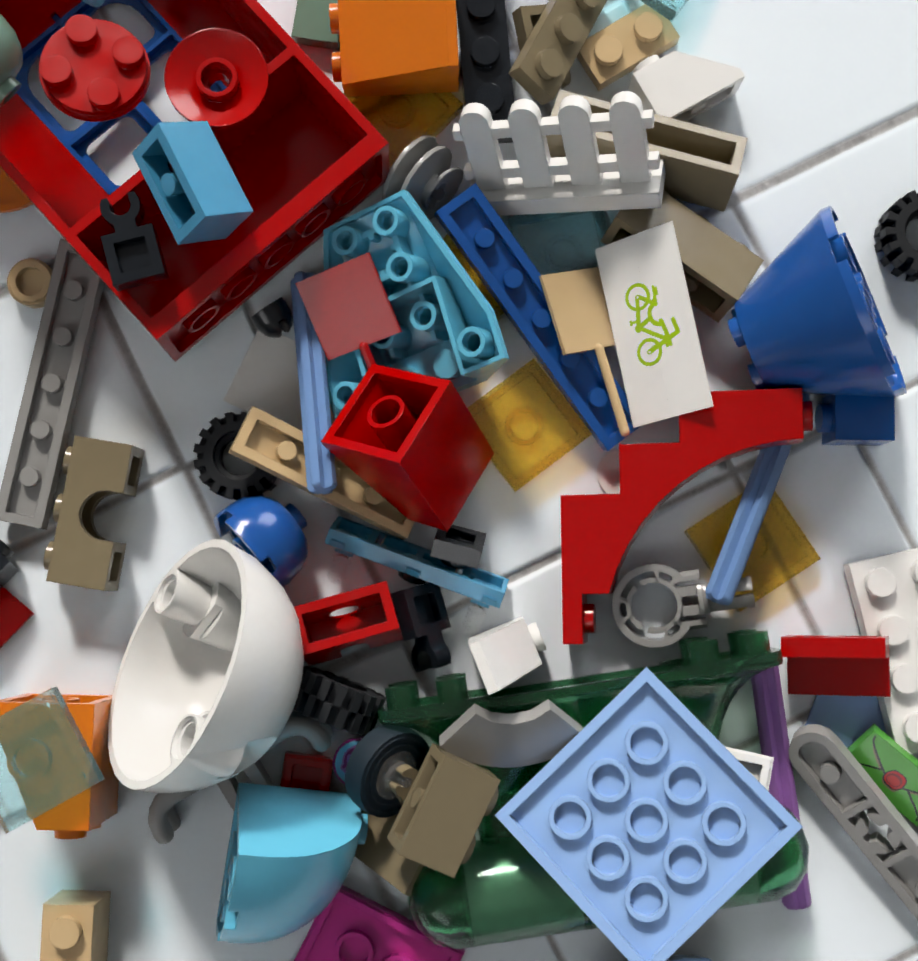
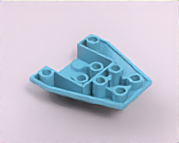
M403 189L323 229L324 271L370 252L402 330L400 333L369 345L377 365L449 380L453 383L457 392L487 381L509 359L494 309L409 191ZM360 349L329 361L326 357L329 400L334 419L337 418L368 371Z

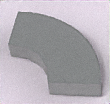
M549 699L531 710L508 714L491 712L474 703L439 736L440 748L474 764L498 768H515L551 760L584 727Z

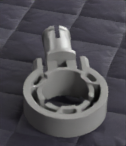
M650 563L632 569L619 581L613 594L612 612L618 628L629 640L644 647L659 648L677 642L689 630L708 627L706 617L681 620V617L704 615L715 611L744 607L753 608L755 607L754 594L734 595L733 601L729 606L720 605L706 598L705 590L708 585L706 582L684 586L675 585L678 582L699 580V569L679 572L675 568L664 564ZM653 571L656 577L640 580L639 582L642 586L652 582L663 584L673 592L677 600V612L668 624L662 627L650 626L647 633L651 634L665 632L662 638L642 636L631 629L626 623L630 619L638 629L641 630L643 623L636 619L632 610V597L638 588L634 585L628 593L627 599L622 596V593L631 579L645 572ZM662 572L670 575L672 580L669 581L659 577V573ZM750 575L741 578L736 592L753 590ZM698 595L699 603L683 604L682 597ZM621 603L626 605V616L622 614ZM673 626H680L673 634L668 633V630Z

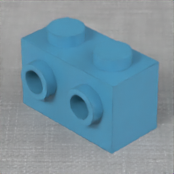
M208 121L158 122L132 152L178 245L226 239L253 212Z

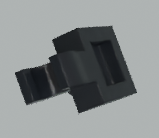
M426 583L391 593L403 640L415 639V644L411 651V661L415 671L421 672L430 668L435 669L451 664V654L441 632L443 629L450 628L451 625L440 586Z

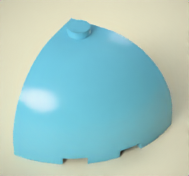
M238 783L216 919L217 941L254 944L279 939L310 923L330 904L348 875L357 845L365 844L368 831V814L361 813V809L351 800L348 793Z

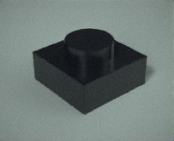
M451 525L448 532L437 529L430 556L440 559L443 564L452 568L464 569L469 566L478 569L487 533L456 525Z

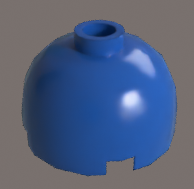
M255 495L243 497L214 516L213 522L220 537L229 532L233 539L232 544L255 557L279 581L282 587L290 583L302 569L308 554L307 539L302 531L307 526V522L293 504L289 503L284 507L273 498Z

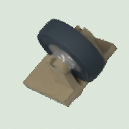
M388 723L370 731L356 745L347 763L345 787L351 800L362 809L361 813L368 814L366 841L364 845H357L355 857L401 893L412 896L426 866L398 855L387 839V836L430 748L427 742L409 727L397 723Z

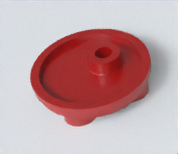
M78 14L70 17L65 26L55 32L47 41L39 61V78L47 98L57 109L79 120L101 122L113 120L127 114L142 101L150 85L151 67L142 43L127 29L107 20L92 19L87 15Z

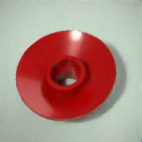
M208 28L190 34L173 49L166 63L164 82L167 95L181 116L188 121H208L211 129H224L243 123L258 111L267 95L269 73L263 54L249 38L230 29ZM223 80L229 84L223 91L214 92L211 90V86L216 81Z

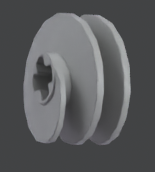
M422 135L412 141L392 165L384 182L382 200L403 189L407 190L427 218L431 220L435 217V212L450 202L458 191L463 180V170L459 167L450 168L452 160L450 149L446 146H438L433 136Z

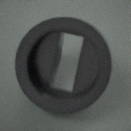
M280 297L254 314L251 320L265 336L280 338L282 331L289 332L291 330L293 315L283 297Z

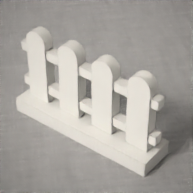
M622 91L615 94L611 100L608 113L592 114L590 104L585 98L578 95H570L561 101L558 116L542 117L540 108L535 102L529 99H519L511 105L508 120L493 121L491 112L486 106L480 103H469L462 109L459 123H454L452 129L454 141H464L470 161L464 167L466 180H472L471 186L474 183L477 184L499 216L661 208L666 176L664 159H660L659 151L649 152L646 129L654 127L653 109L643 110L640 97L633 92ZM612 131L616 154L599 155L595 132ZM561 134L566 157L551 158L546 135ZM512 138L517 160L503 161L498 139Z

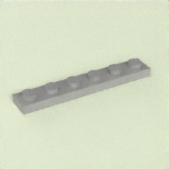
M60 239L0 489L1 521L47 530L104 288V282L64 239Z

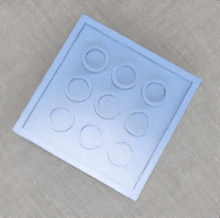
M647 667L495 814L498 820L628 961H666L803 828Z

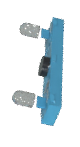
M338 516L333 522L325 540V544L335 547V552L341 553L333 555L327 572V578L332 584L338 585L345 581L351 564L349 557L353 558V555L398 570V575L409 583L421 585L427 581L471 598L470 602L475 604L468 606L462 622V629L468 635H475L480 631L487 613L485 608H489V605L500 608L509 581L507 578L480 568L476 569L468 566L464 569L449 567L443 564L440 559L431 557V550L341 516Z

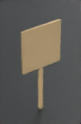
M594 267L539 276L563 356L595 350L620 434L624 437L630 434L629 426L604 349L615 346L599 268Z

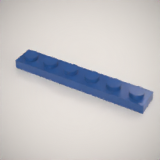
M474 183L437 210L434 216L603 451H609L626 437L620 434L595 350L563 356L539 279L541 274L480 188ZM614 378L631 434L639 427L633 428L626 393Z

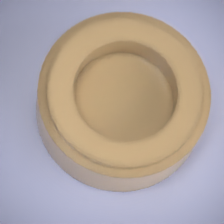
M28 258L19 261L11 268L7 277L9 293L16 301L26 307L35 309L44 307L53 269L39 259Z

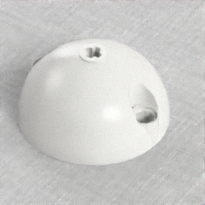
M212 539L203 542L190 550L172 567L151 596L130 637L116 678L110 705L108 750L115 776L122 785L132 790L153 793H177L200 790L238 775L257 762L275 743L295 706L304 666L300 624L295 608L279 581L255 557L226 540Z

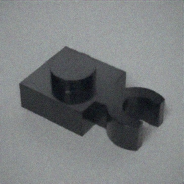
M134 191L128 192L130 209L123 215L114 214L113 206L107 198L100 201L102 216L115 229V233L100 237L112 284L117 291L169 278L156 228L152 223L139 226L144 219L145 211L142 202Z

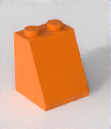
M338 0V3L329 4L331 33L339 34L340 52H332L334 82H342L346 97L459 92L456 0Z
M26 693L0 700V739L36 830L55 831L54 837L57 839L84 838L87 836V831L100 828L101 823L118 813L119 780L111 766L108 750V722L113 695Z

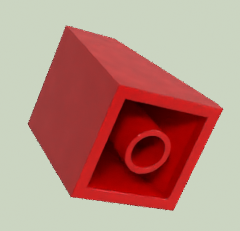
M377 364L370 366L321 440L325 448L406 518L447 532L494 455V451L451 381Z

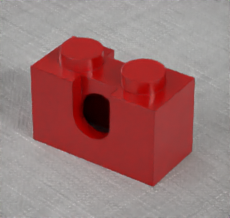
M387 580L294 606L300 624L304 660L308 666L342 657L341 650L353 645L366 643L372 649L403 640ZM349 606H358V609L351 613L331 616V613L335 610Z

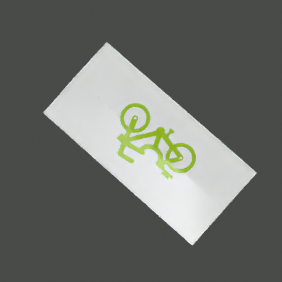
M673 221L595 249L633 428L713 407L714 404Z

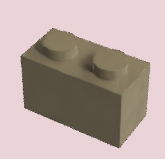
M432 743L387 839L398 855L454 878L460 865L465 864L473 853L476 843L475 833L483 817L488 816L496 805L499 794L498 785L501 780L485 766L464 760L445 751L439 745Z

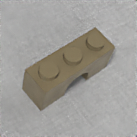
M74 435L73 446H69L66 449L63 458V473L67 475L63 494L60 493L57 496L53 508V519L57 522L54 541L49 542L44 554V568L48 570L46 581L101 591H118L127 544L103 538L95 528L94 512L101 500L110 495L122 494L136 497L145 450L129 444Z

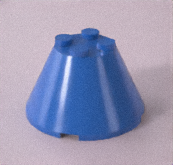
M832 206L823 208L744 291L738 301L734 303L735 309L731 310L732 319L728 320V326L736 345L739 348L744 345L747 346L752 363L747 365L751 380L756 390L767 388H802V393L881 397H899L907 394L897 358L893 356L885 337L888 335L851 244L845 232L840 235L838 234L835 225L838 217Z

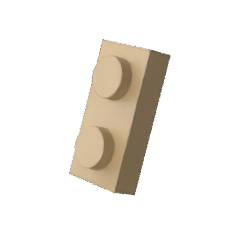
M651 0L587 38L577 55V59L596 89L600 91L632 72L646 58L652 55H660L677 45L680 36L657 0Z

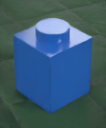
M833 394L822 397V404H818L815 411V427L818 433H822V445L880 446L895 441L894 397Z

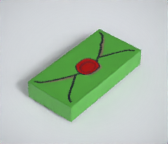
M873 724L848 747V750L895 808L918 827V759Z

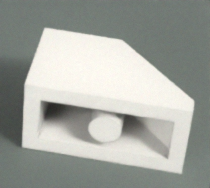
M674 50L662 58H659L658 55H652L640 62L633 70L634 73L632 74L627 91L633 92L640 97L643 110L653 109L654 114L687 122L734 96L745 75L741 68Z

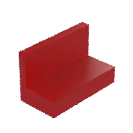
M786 635L781 637V657H787L788 694L891 697L889 636Z

